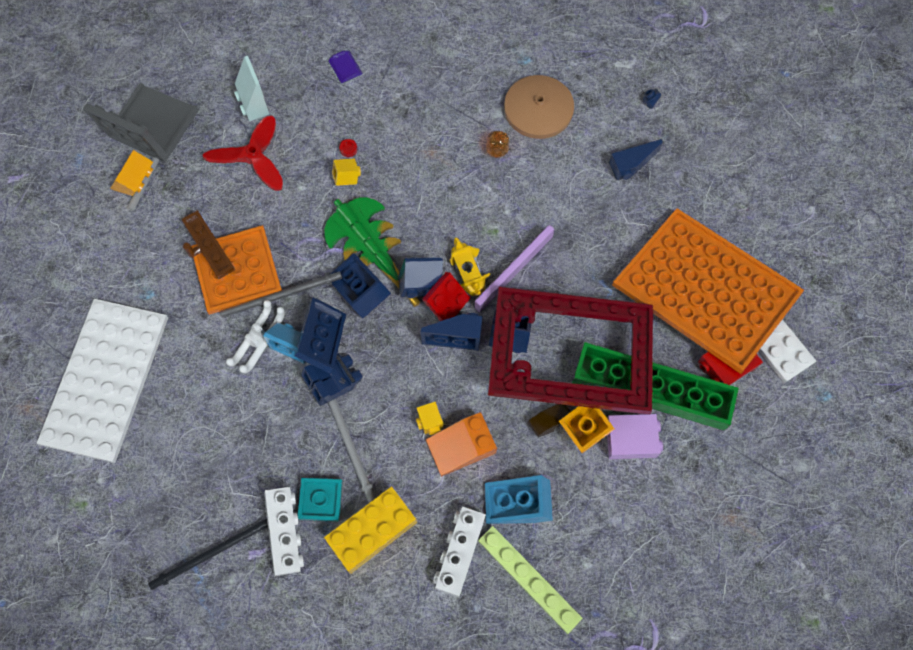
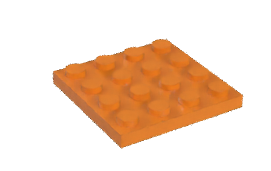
M263 225L216 238L235 268V271L221 279H218L202 253L193 257L209 315L282 290Z

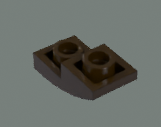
M556 404L535 415L527 423L539 438L554 432L556 427L561 426L559 421L569 414L570 410L566 405Z

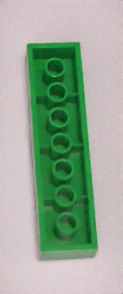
M584 342L572 383L630 390L631 356ZM653 362L652 409L723 431L731 425L739 390L738 387Z

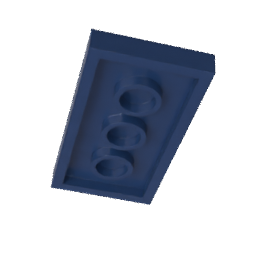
M313 297L309 302L294 356L331 373L334 369L347 314Z

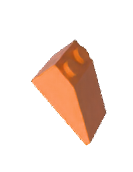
M481 412L467 417L426 439L441 477L492 456L497 452L496 444Z

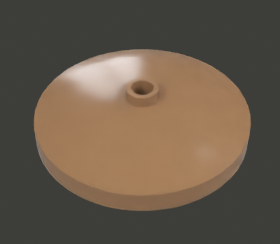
M533 75L518 80L510 87L505 97L504 112L508 123L518 133L530 138L545 139L558 135L570 124L574 112V100L568 88L560 81L549 76Z

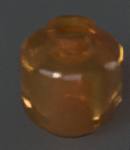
M502 131L491 132L486 140L487 153L495 158L505 156L509 150L510 140L508 135Z

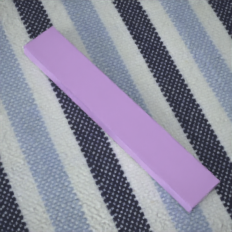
M547 226L475 300V309L479 313L498 294V288L505 287L553 237V227Z

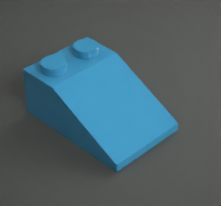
M539 475L485 483L487 524L553 521L551 483L544 476Z

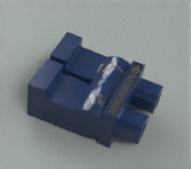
M339 353L337 354L334 369L331 373L311 364L303 368L301 376L309 390L312 389L311 393L319 406L352 391L354 386L362 380L363 375L358 369L352 372L349 371L348 368L353 365V360L349 354L340 356Z

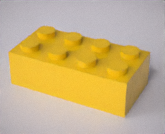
M391 486L324 538L347 571L352 574L417 524V519Z

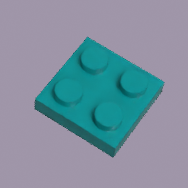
M301 478L298 520L340 522L343 480Z

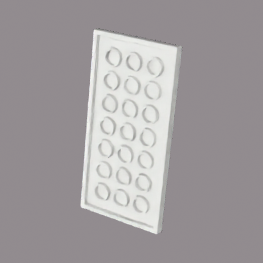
M94 299L37 444L115 463L166 326L167 315Z

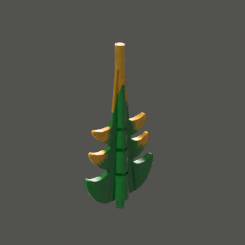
M359 197L344 204L340 199L335 200L336 212L329 217L324 229L328 247L332 249L340 239L348 237L349 239L346 241L343 251L344 260L348 259L353 253L362 251L363 254L359 259L366 266L374 263L400 289L398 281L400 272L388 251L392 247L401 244V240L392 237L380 240L379 237L382 233L394 228L393 224L382 220L369 222V219L374 214L384 211L385 207L377 200L368 197ZM417 297L408 298L414 307L420 304Z

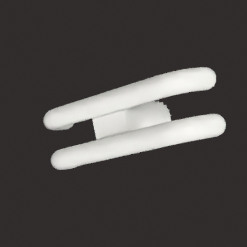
M269 300L264 301L261 315L255 324L252 325L250 332L246 334L244 341L233 358L226 360V364L233 367L239 363L250 345L255 347L256 349L246 365L240 366L239 370L241 373L246 374L252 370L268 345L263 336L265 331L261 327L271 312L272 305ZM277 308L276 318L269 329L277 323H282L285 315L284 308Z

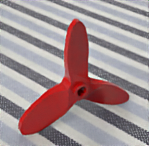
M272 115L266 116L259 122L251 135L249 144L246 146L213 149L203 154V159L212 163L246 162L251 164L256 175L269 188L275 191H281L283 188V180L278 169L269 158L262 154L269 146L275 133L276 121Z

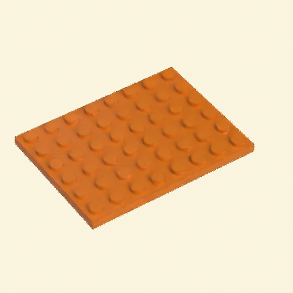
M678 208L612 284V286L635 302L653 305L654 315L740 374H742L804 292V289Z

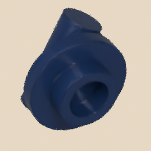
M649 89L645 92L643 101L649 109L655 106L661 97V93L658 89Z

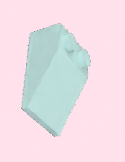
M245 56L235 82L237 91L234 93L237 101H241L243 104L240 105L243 116L247 115L249 121L269 115L252 64L249 57Z

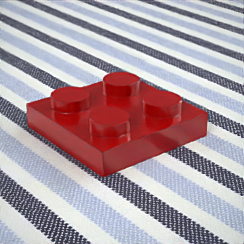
M445 272L422 300L436 317L443 321L455 317L470 300V297L450 272Z

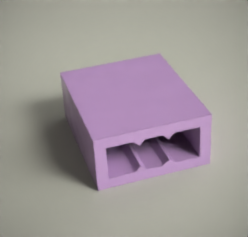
M656 414L612 415L607 417L615 430L607 435L609 459L657 458L663 451V442L659 440L658 433L661 431L660 420H657Z

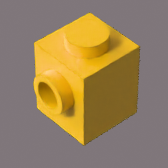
M355 158L333 160L332 176L335 185L357 184L358 177L361 176L360 166H357Z
M436 402L417 407L419 418H416L419 430L423 429L424 434L429 433V435L439 433L440 429L443 428V421Z

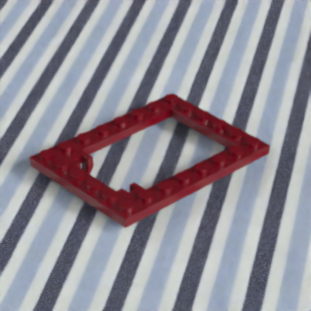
M506 287L498 288L488 396L648 415L652 413L653 305ZM536 312L632 323L630 390L531 379L532 366L529 362L517 360L512 364L515 321L521 322L522 316H528V323H534ZM523 369L524 372H518L517 370Z

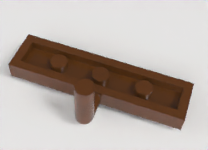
M198 210L181 219L197 244L195 248H192L188 242L183 244V248L190 258L202 253L218 279L235 271L234 266Z

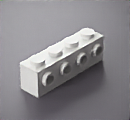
M290 487L265 490L264 497L274 577L299 573L300 567H304L302 554L298 555L297 546H301L300 534H296L295 525H298L297 512L293 513L292 505L296 504L295 493L291 492Z
M462 507L460 512L456 511L453 520L456 526L454 532H449L446 543H449L447 551L443 550L439 562L443 565L440 572L436 571L433 583L436 584L435 590L458 598L460 597L486 514Z

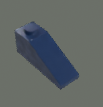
M662 139L612 153L609 164L616 180H627L635 175L660 151L663 143Z

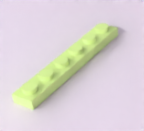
M493 526L478 540L487 552L566 634H569L583 619Z

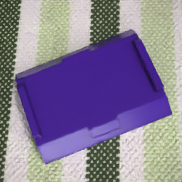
M341 51L332 55L328 60L341 84L363 74L350 51Z

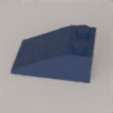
M355 253L330 273L333 274L340 271L342 279L333 281L332 285L362 319L391 294Z
M476 313L461 314L422 327V345L479 351L482 316Z

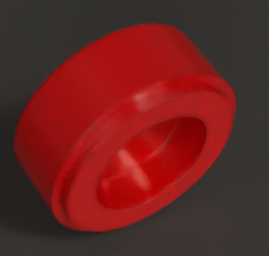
M345 139L339 145L340 153L344 157H353L357 153V144L352 139Z

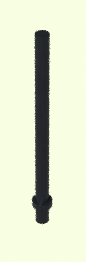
M267 518L165 574H159L158 578L148 583L149 588L153 590L161 585L169 584L168 581L267 528Z

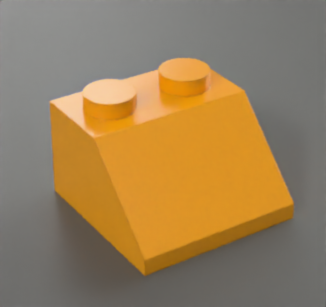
M133 150L110 189L131 196L135 192L140 193L145 185L142 183L144 177L149 178L153 171L151 167L153 161Z
M578 406L559 421L581 453H584L615 430L604 412L597 408Z

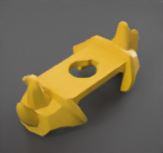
M455 237L449 261L451 265H455V263L464 282L460 284L461 287L472 296H480L485 291V279L490 276V273L481 275L474 260L478 256L480 249L468 246L466 243H461ZM465 262L472 263V272L464 271L462 265Z

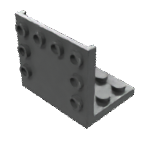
M139 83L119 115L112 111L108 113L98 105L92 106L88 103L83 108L110 138L164 162L167 161L199 111L197 106L189 105L144 86L143 83Z

